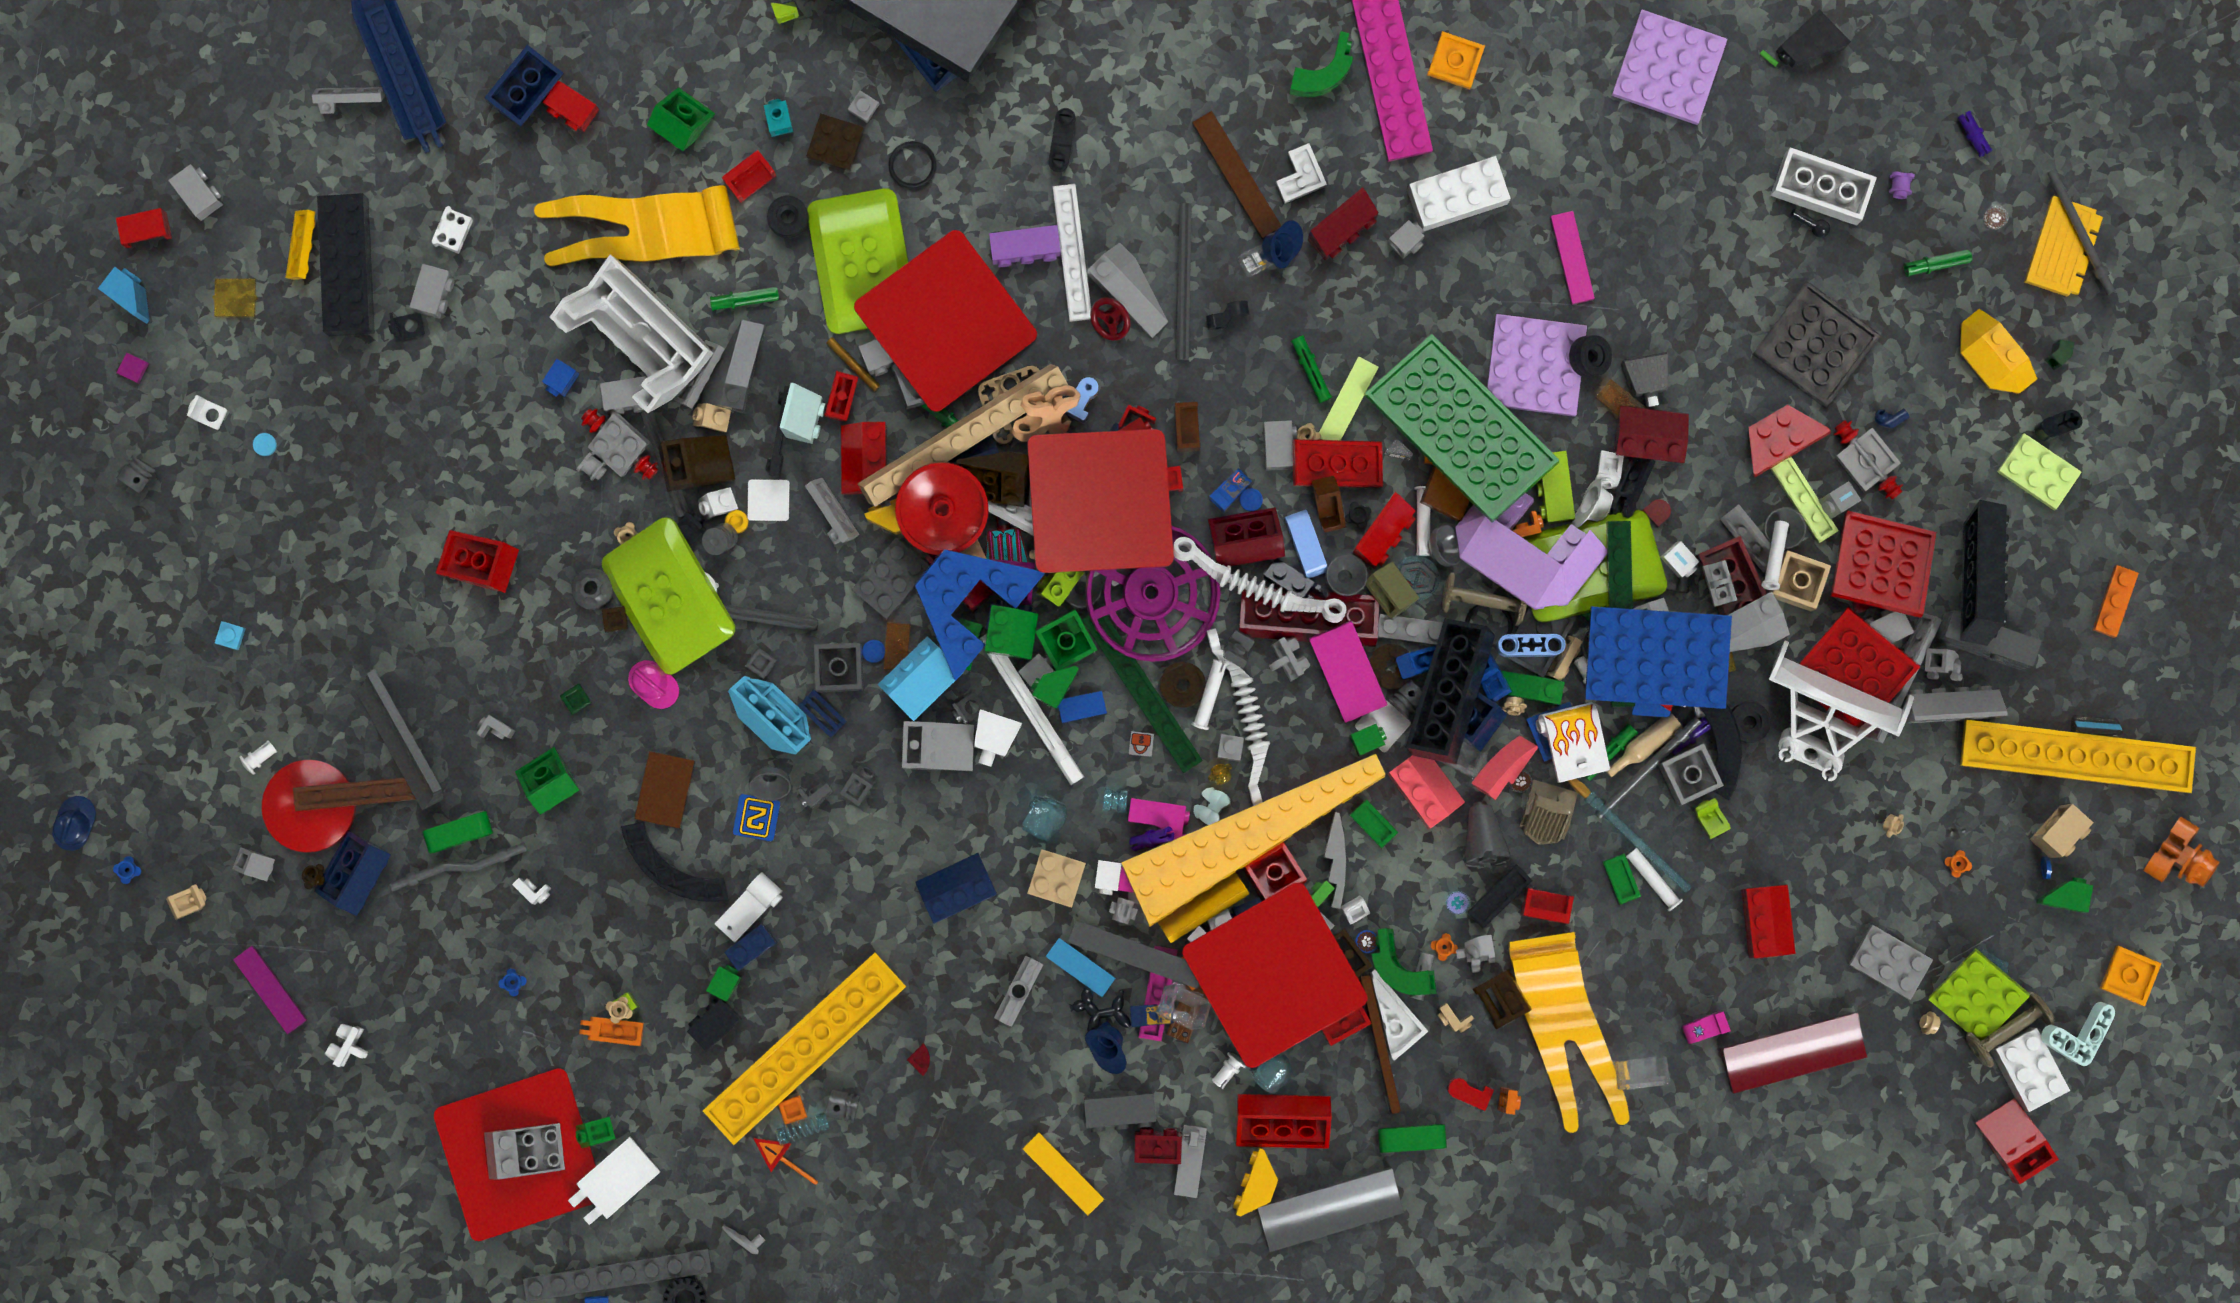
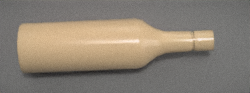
M1671 713L1669 717H1661L1626 746L1623 756L1610 767V770L1606 771L1607 774L1612 778L1627 765L1643 762L1675 736L1674 733L1680 727L1683 728L1677 718Z

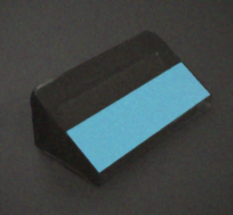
M2077 715L2071 717V732L2105 736H2119L2123 734V729L2116 718Z

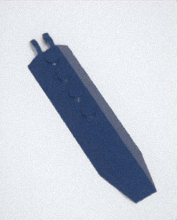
M351 0L353 18L404 140L418 138L423 151L427 153L430 152V147L424 135L432 133L436 146L438 148L442 147L443 143L437 130L446 123V119L396 0Z

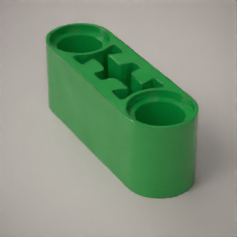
M487 811L424 830L422 833L428 852L432 854L493 834Z
M1445 1124L1378 1129L1380 1153L1447 1148Z

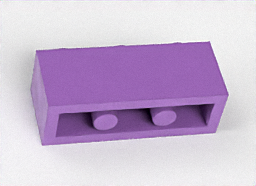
M1057 225L989 233L993 265L998 264V267L1011 266V262L1031 264L1036 259H1043L1045 262L1055 261L1057 257L1061 256Z

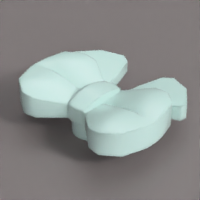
M1213 787L1206 788L1202 792V796L1210 804L1208 807L1195 805L1193 812L1197 819L1200 818L1202 822L1210 825L1220 821L1219 814L1231 802L1224 792L1215 790Z

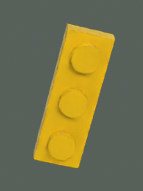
M295 211L285 278L292 280L306 279V274L309 270V253L312 249V232L315 227V211Z

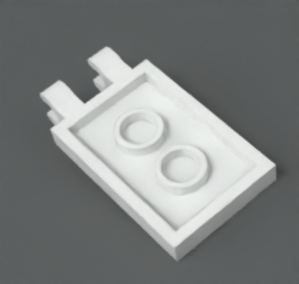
M629 1137L577 1183L580 1190L568 1201L575 1207L586 1197L591 1200L596 1207L583 1218L590 1225L602 1214L608 1219L661 1171L636 1142Z

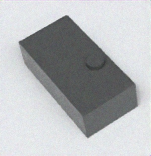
M1953 610L1942 615V622L1937 630L1935 641L2019 670L2034 666L2042 640L2001 627L1997 637L1993 638L1988 646L1960 641L1961 612Z

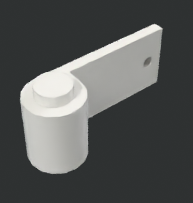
M761 872L750 883L746 891L718 919L715 925L735 943L770 905L774 908L782 900L783 897L780 895L782 890Z

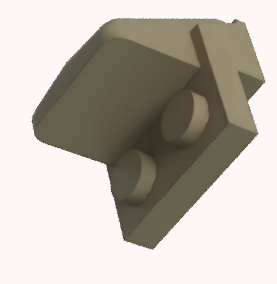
M1533 780L1520 823L1524 834L1538 845L1558 843L1561 839L1564 840L1570 827L1578 793Z

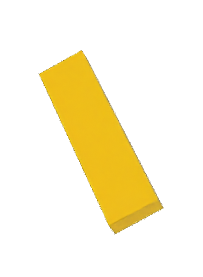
M1040 1132L1022 1148L1087 1216L1104 1200Z

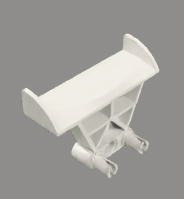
M1784 641L1774 661L1769 680L1791 689V727L1784 729L1780 737L1778 746L1780 750L1779 758L1781 760L1786 757L1784 762H1790L1794 758L1821 770L1822 777L1825 780L1829 776L1828 781H1833L1837 778V773L1842 769L1845 757L1844 752L1876 727L1898 737L1900 736L1909 715L1914 696L1909 695L1903 709L1784 658L1789 644L1788 641ZM1798 693L1830 706L1827 714L1799 702ZM1837 709L1866 723L1858 728L1833 717V714ZM1798 716L1809 721L1798 724ZM1825 726L1830 743L1808 733ZM1837 733L1844 735L1847 738H1845L1842 742H1839ZM1812 748L1816 750V753H1809L1806 749Z

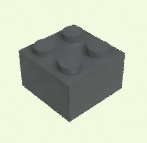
M861 643L814 644L815 691L817 693L864 691Z

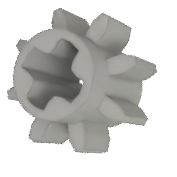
M1118 897L1117 903L1112 902L1109 912L1113 913L1112 920L1128 924L1130 919L1135 920L1138 909L1133 908L1135 902Z

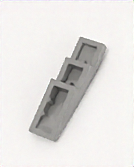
M1334 812L1323 858L1332 860L1327 882L1335 884L1330 907L1341 909L1346 872L1345 838L1340 813Z

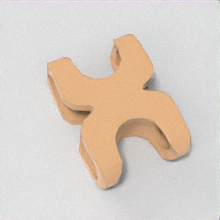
M1066 385L1053 388L1046 396L1042 392L1025 395L1020 406L1027 415L1015 421L1012 434L1018 440L1027 442L1031 436L1044 435L1047 431L1049 434L1067 432L1072 421L1065 412L1078 405L1081 397L1080 393L1074 387Z

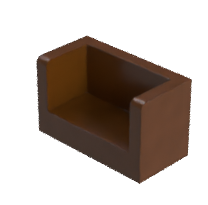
M1198 402L1175 403L1177 452L1200 451Z
M1334 475L1313 480L1312 486L1316 509L1323 532L1346 528L1341 494Z

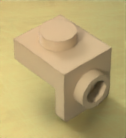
M708 403L698 404L692 415L694 420L693 426L727 432L731 410Z
M195 884L189 889L167 897L166 900L175 920L201 910L205 906L206 896L201 888L198 889Z
M1447 1003L1438 1007L1440 1013L1437 1016L1444 1026L1449 1025L1454 1032L1459 1030L1462 1033L1472 1026L1470 1023L1474 1019L1472 1015H1468L1459 1021Z

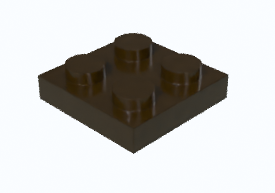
M820 113L806 157L851 171L864 127Z

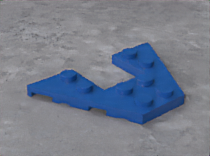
M943 549L914 586L954 680L960 677L986 645L951 616L979 580L1016 609L1045 573Z

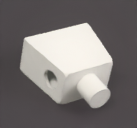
M980 709L974 740V747L982 749L978 763L992 767L996 754L1005 757L1022 723Z

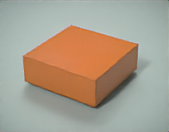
M801 1095L784 1100L778 1104L785 1125L808 1117Z

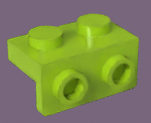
M1083 571L1049 573L1047 577L1043 576L1037 584L1039 589L1036 593L1048 599L1056 606H1061L1084 573Z

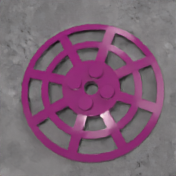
M1171 526L1173 545L1176 539L1180 537L1190 538L1201 552L1211 558L1208 551L1196 538L1180 528ZM1174 557V560L1181 566L1185 574L1174 577L1165 569L1166 567L1136 568L1128 577L1116 572L1117 569L1089 571L1085 589L1086 605L1096 631L1114 650L1136 660L1150 662L1166 661L1189 652L1207 635L1206 630L1211 629L1219 609L1220 584L1207 571H1204L1202 567L1192 571L1186 561H1180ZM1095 571L1106 577L1104 584L1105 606L1096 610L1093 608L1091 593ZM1209 575L1211 583V600L1208 613L1195 608L1197 601L1196 579ZM1112 580L1123 585V598L1114 602L1111 601L1110 592ZM1189 583L1190 595L1188 604L1177 600L1178 586ZM1148 586H1153L1156 590V595L1152 599L1147 598L1145 595V590ZM1124 607L1128 608L1134 615L1130 628L1120 620L1115 611ZM1173 609L1184 613L1175 625L1168 628L1164 619L1166 615ZM1109 614L1116 626L1127 634L1123 647L1106 634L1098 621L1099 618ZM1191 616L1204 621L1193 638L1177 648L1172 635L1182 629ZM1143 619L1155 620L1160 632L1147 634L1138 631ZM1136 638L1147 641L1163 639L1169 652L1149 655L1133 652L1132 649Z

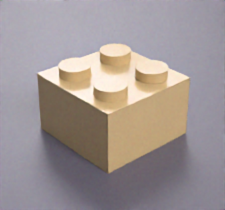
M1787 550L1784 552L1778 582L1780 588L1778 590H1769V593L1772 592L1776 600L1810 612L1816 610L1831 565Z
M2074 804L2060 805L2030 840L2050 858L2067 857L2075 850L2074 844L2079 838L2083 840L2091 832L2089 827L2094 822Z
M1041 849L1027 894L1072 908L1086 863Z

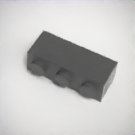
M1154 1093L1084 1099L1086 1128H1091V1132L1105 1131V1126H1114L1115 1130L1128 1129V1124L1137 1123L1138 1128L1151 1127L1152 1122H1156Z

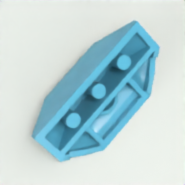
M744 676L729 689L728 692L738 718L771 749L796 755L810 742L811 735L809 734L806 714L773 683L759 679H750V677Z

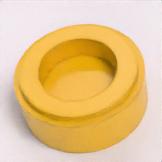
M733 510L727 514L725 523L732 525L738 534L747 529L749 520L744 512Z

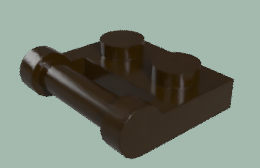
M1509 969L1473 988L1474 993L1479 995L1494 1021L1492 1024L1495 1029L1532 1010ZM1490 987L1507 1014L1506 1016L1502 1017L1486 991Z

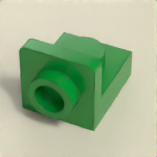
M610 1116L576 1126V1139L581 1148L615 1139Z

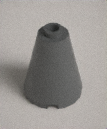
M1485 801L1475 802L1473 807L1469 808L1464 857L1465 864L1469 867H1484L1483 864L1487 863L1495 866L1510 860V851L1492 805H1488Z

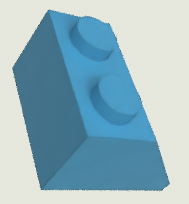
M114 267L98 289L147 324L149 322L146 289L140 285L142 280L125 268L121 271Z

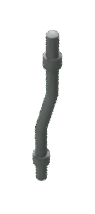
M523 842L508 849L506 847L497 850V853L475 862H442L419 872L412 871L407 873L406 877L389 884L391 890L396 891L408 885L412 887L420 884L421 880L444 871L474 872L500 861L501 863L511 860L510 857L527 851V848Z

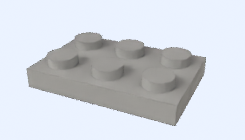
M1870 925L1848 965L1906 999L1911 1000L1933 959L1878 927Z

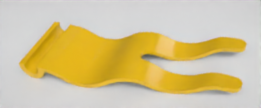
M724 185L709 187L702 190V192L669 193L630 199L597 195H577L539 203L534 208V213L539 218L588 217L625 225L629 228V235L625 237L593 238L548 252L544 256V260L551 267L586 259H607L609 255L623 261L646 262L676 257L713 256L722 254L726 250H740L727 187Z
M1575 932L1517 940L1508 943L1516 982L1532 1008L1531 1011L1524 1015L1553 1087L1561 1111L1563 1127L1570 1133L1576 1132L1579 1125L1577 1105L1564 1043L1568 1040L1574 1041L1579 1047L1608 1101L1615 1122L1625 1125L1629 1121L1627 1101L1585 991L1578 951L1575 946Z

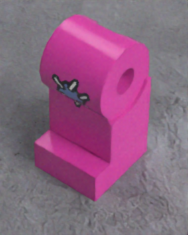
M1724 1011L1712 1013L1682 1026L1688 1044L1731 1031Z

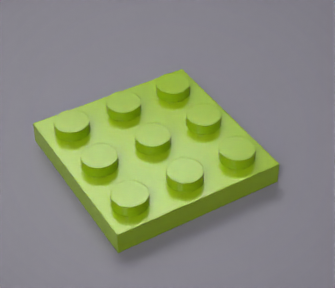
M1975 948L1929 996L1928 1000L1967 1033L1972 1032L1982 1041L1995 1032L2030 997V993Z

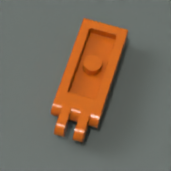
M591 1016L590 1021L581 1020L580 1025L589 1026V1030H579V1034L588 1035V1040L641 1046L644 1029V1023L620 1020L619 1023L615 1024L611 1022L610 1018Z

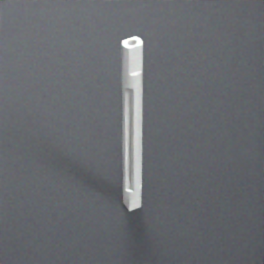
M987 634L980 638L986 644ZM987 653L1070 785L1082 779L1084 775L1040 706L1032 697L1031 692L1008 656Z

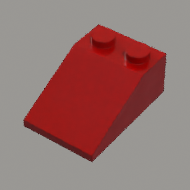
M449 530L436 574L505 593L519 549L505 542Z

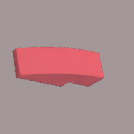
M1518 736L1503 747L1483 767L1472 781V784L1479 791L1496 800L1507 783L1513 784L1538 749V746L1522 736Z

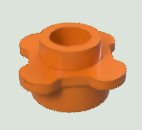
M1962 850L1956 851V854L1952 857L1945 858L1944 863L1946 866H1949L1952 871L1951 875L1955 878L1960 877L1961 873L1972 869V863L1969 862L1965 852Z
M1447 933L1442 934L1439 940L1432 941L1430 945L1431 949L1435 950L1438 954L1440 961H1445L1449 955L1456 954L1458 946L1451 941V936Z

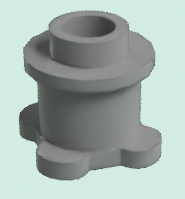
M589 452L576 469L578 472L584 471L590 476L591 481L595 478L599 480L607 471L604 468L606 463H601L596 459L594 452Z

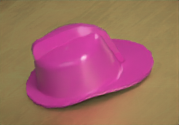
M649 660L640 661L630 670L628 677L630 688L647 704L654 708L664 709L676 702L679 696L678 683L672 675L664 673L657 663Z

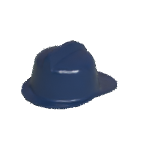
M1293 220L1286 221L1276 232L1268 234L1262 242L1260 258L1275 264L1280 269L1286 268L1302 248L1303 231L1298 222Z
M84 796L70 797L63 802L58 811L52 835L56 844L64 850L73 851L80 849L89 838L96 816L95 806L89 799Z
M1108 1021L1104 1022L1097 1029L1088 1031L1085 1035V1041L1097 1064L1109 1073H1122L1126 1068L1127 1061L1122 1050L1123 1036L1121 1032L1112 1027Z

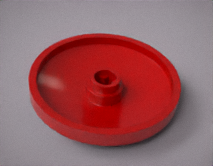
M949 462L930 463L912 472L901 485L896 498V520L904 537L923 552L933 555H939L943 549L961 552L970 547L985 528L988 518L987 495L981 482L966 468Z
M317 760L296 761L280 769L270 779L262 798L263 820L272 837L281 845L299 852H319L337 844L351 828L355 818L356 806L295 811L293 788L349 783L346 776L336 767Z

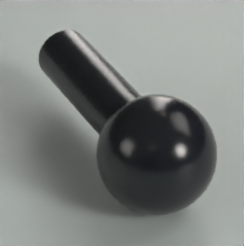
M1795 208L1792 210L1790 216L1812 228V232L1816 237L1823 238L1829 234L1830 225L1827 221H1816Z

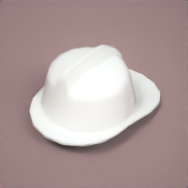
M1600 479L1594 480L1585 492L1582 503L1575 514V520L1572 521V525L1577 528L1584 524L1586 520H1603L1610 511L1613 495L1602 488Z

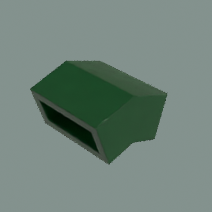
M2060 339L2053 344L2051 354L2044 360L2053 370L2059 368L2072 357L2075 342Z

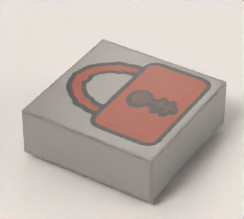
M1131 731L1129 755L1152 757L1154 734Z

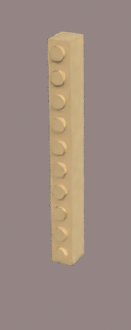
M1049 364L859 482L858 486L868 503L875 507L898 493L905 479L916 469L930 463L948 462L1025 414L1026 412L1020 406L1025 395L1042 392L1046 396L1053 388L1069 385L1059 367Z

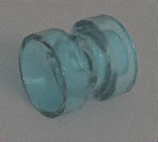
M1105 788L1102 811L1114 809L1118 813H1125L1128 790L1114 792L1111 788Z

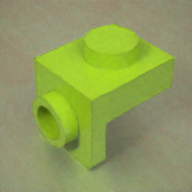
M1716 798L1705 800L1695 808L1696 818L1709 839L1730 830V824L1721 812Z

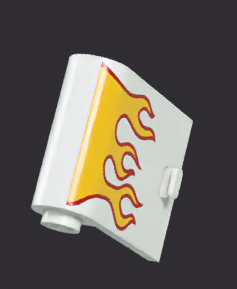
M1593 702L1539 715L1538 720H1536V728L1540 734L1542 733L1544 737H1548L1557 783L1610 770L1599 714Z

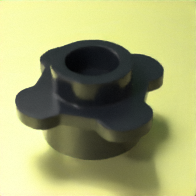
M1352 502L1349 514L1345 516L1346 522L1355 523L1360 528L1367 525L1366 519L1371 514V508L1359 505L1358 502Z

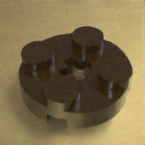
M1399 644L1382 645L1370 657L1369 662L1381 688L1396 690L1403 687L1411 679V677L1406 679L1401 677L1398 665L1395 667V673L1385 670L1387 661L1394 663L1397 657L1409 653L1407 649Z
M1176 662L1167 667L1160 681V691L1163 698L1172 706L1188 708L1197 704L1202 698L1206 686L1203 672L1197 666L1187 662ZM1179 679H1183V681L1188 680L1189 685H1187L1186 691L1177 689L1176 685L1179 684Z

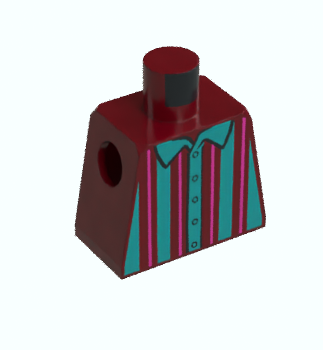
M996 517L997 530L987 532L986 559L1028 562L1020 528L1011 529L1009 522Z

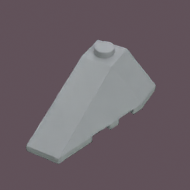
M1118 243L1104 253L1087 270V275L1110 298L1119 301L1126 308L1129 316L1151 338L1168 323L1136 258L1121 243Z
M1772 592L1729 614V616H1732L1730 652L1769 646L1790 635L1784 613Z

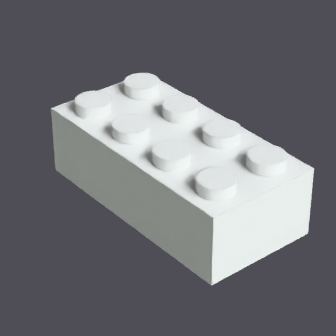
M1790 147L1784 154L1770 196L1857 226L1863 220L1877 177Z
M1496 156L1411 183L1407 188L1418 224L1423 231L1507 205L1511 199Z

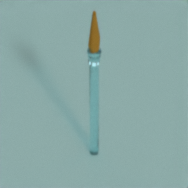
M1577 778L1568 780L1574 790L1585 798L1584 801L1586 803H1589L1591 807L1598 810L1685 893L1691 889L1692 886L1596 796L1594 791H1590Z

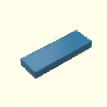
M1058 938L1046 955L1048 959L1101 997H1103L1116 979L1060 938Z

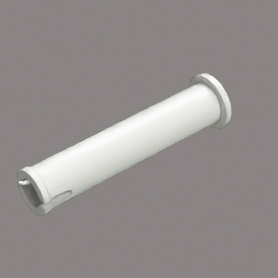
M1426 486L1414 487V490H1417L1416 556H1430L1428 541L1430 539V507L1420 503Z
M1775 521L1765 580L1761 583V586L1768 590H1778L1780 588L1778 582L1789 524L1785 521Z
M1213 659L1195 721L1191 725L1209 730L1208 723L1228 663Z
M1635 848L1626 856L1668 906V911H1671L1683 901L1682 898L1679 899L1638 848Z

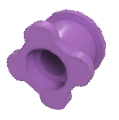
M1892 172V175L1889 177L1892 180V188L1889 189V193L1893 194V198L1906 199L1908 195L1912 194L1910 184L1915 174Z

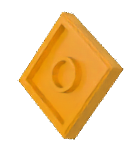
M1442 31L1427 75L1470 90L1485 45Z
M2116 946L2100 989L2138 1005L2145 1006L2162 963L2121 946Z

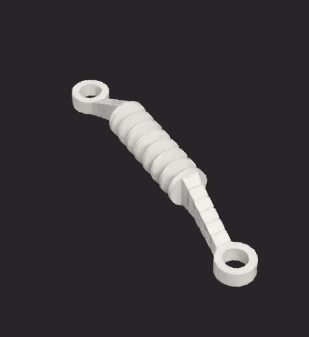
M1180 537L1174 542L1173 555L1180 561L1193 560L1204 571H1207L1213 579H1216L1220 587H1224L1228 582L1230 591L1235 586H1238V594H1241L1246 589L1247 598L1252 593H1255V601H1258L1263 596L1264 605L1269 600H1272V608H1275L1280 603L1281 612H1284V610L1298 612L1316 611L1322 613L1323 617L1332 623L1342 621L1346 614V605L1339 599L1314 600L1301 598L1291 594L1292 591L1290 590L1285 595H1282L1283 587L1274 592L1273 583L1268 588H1265V580L1257 585L1256 576L1251 581H1248V573H1245L1240 578L1239 569L1234 574H1231V566L1228 565L1226 567L1215 563L1206 554L1201 552L1190 538ZM1180 546H1185V547H1187L1190 551H1189V552H1182V551L1179 549V547H1180ZM1329 608H1336L1340 613L1334 614L1330 612Z
M1216 628L1206 630L1212 653L1218 660L1228 663L1226 669L1230 673L1231 687L1239 688L1238 691L1233 693V696H1241V699L1235 703L1236 705L1244 706V708L1238 711V714H1246V717L1241 719L1240 722L1248 723L1243 732H1250L1251 734L1245 740L1253 741V744L1247 747L1251 751L1253 759L1248 789L1252 804L1255 806L1262 803L1258 782L1270 741H1262V738L1268 734L1259 730L1265 726V723H1257V720L1262 718L1263 715L1255 714V711L1260 706L1252 704L1258 697L1250 696V693L1256 689L1247 686L1253 682V678H1250L1239 666L1223 658V650H1221Z

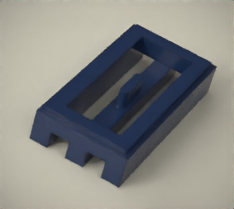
M814 689L798 705L830 738L847 722ZM814 696L840 721L838 724L811 700ZM807 703L834 728L832 731L805 707Z

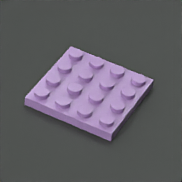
M1641 10L1611 96L1698 125L1727 39Z
M1496 314L1487 389L1507 408L1575 417L1577 415L1581 376L1572 369L1569 352L1571 345L1576 339L1586 336L1587 326Z

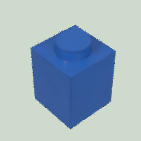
M556 359L542 382L547 386L545 390L555 397L558 394L565 397L579 376V373Z

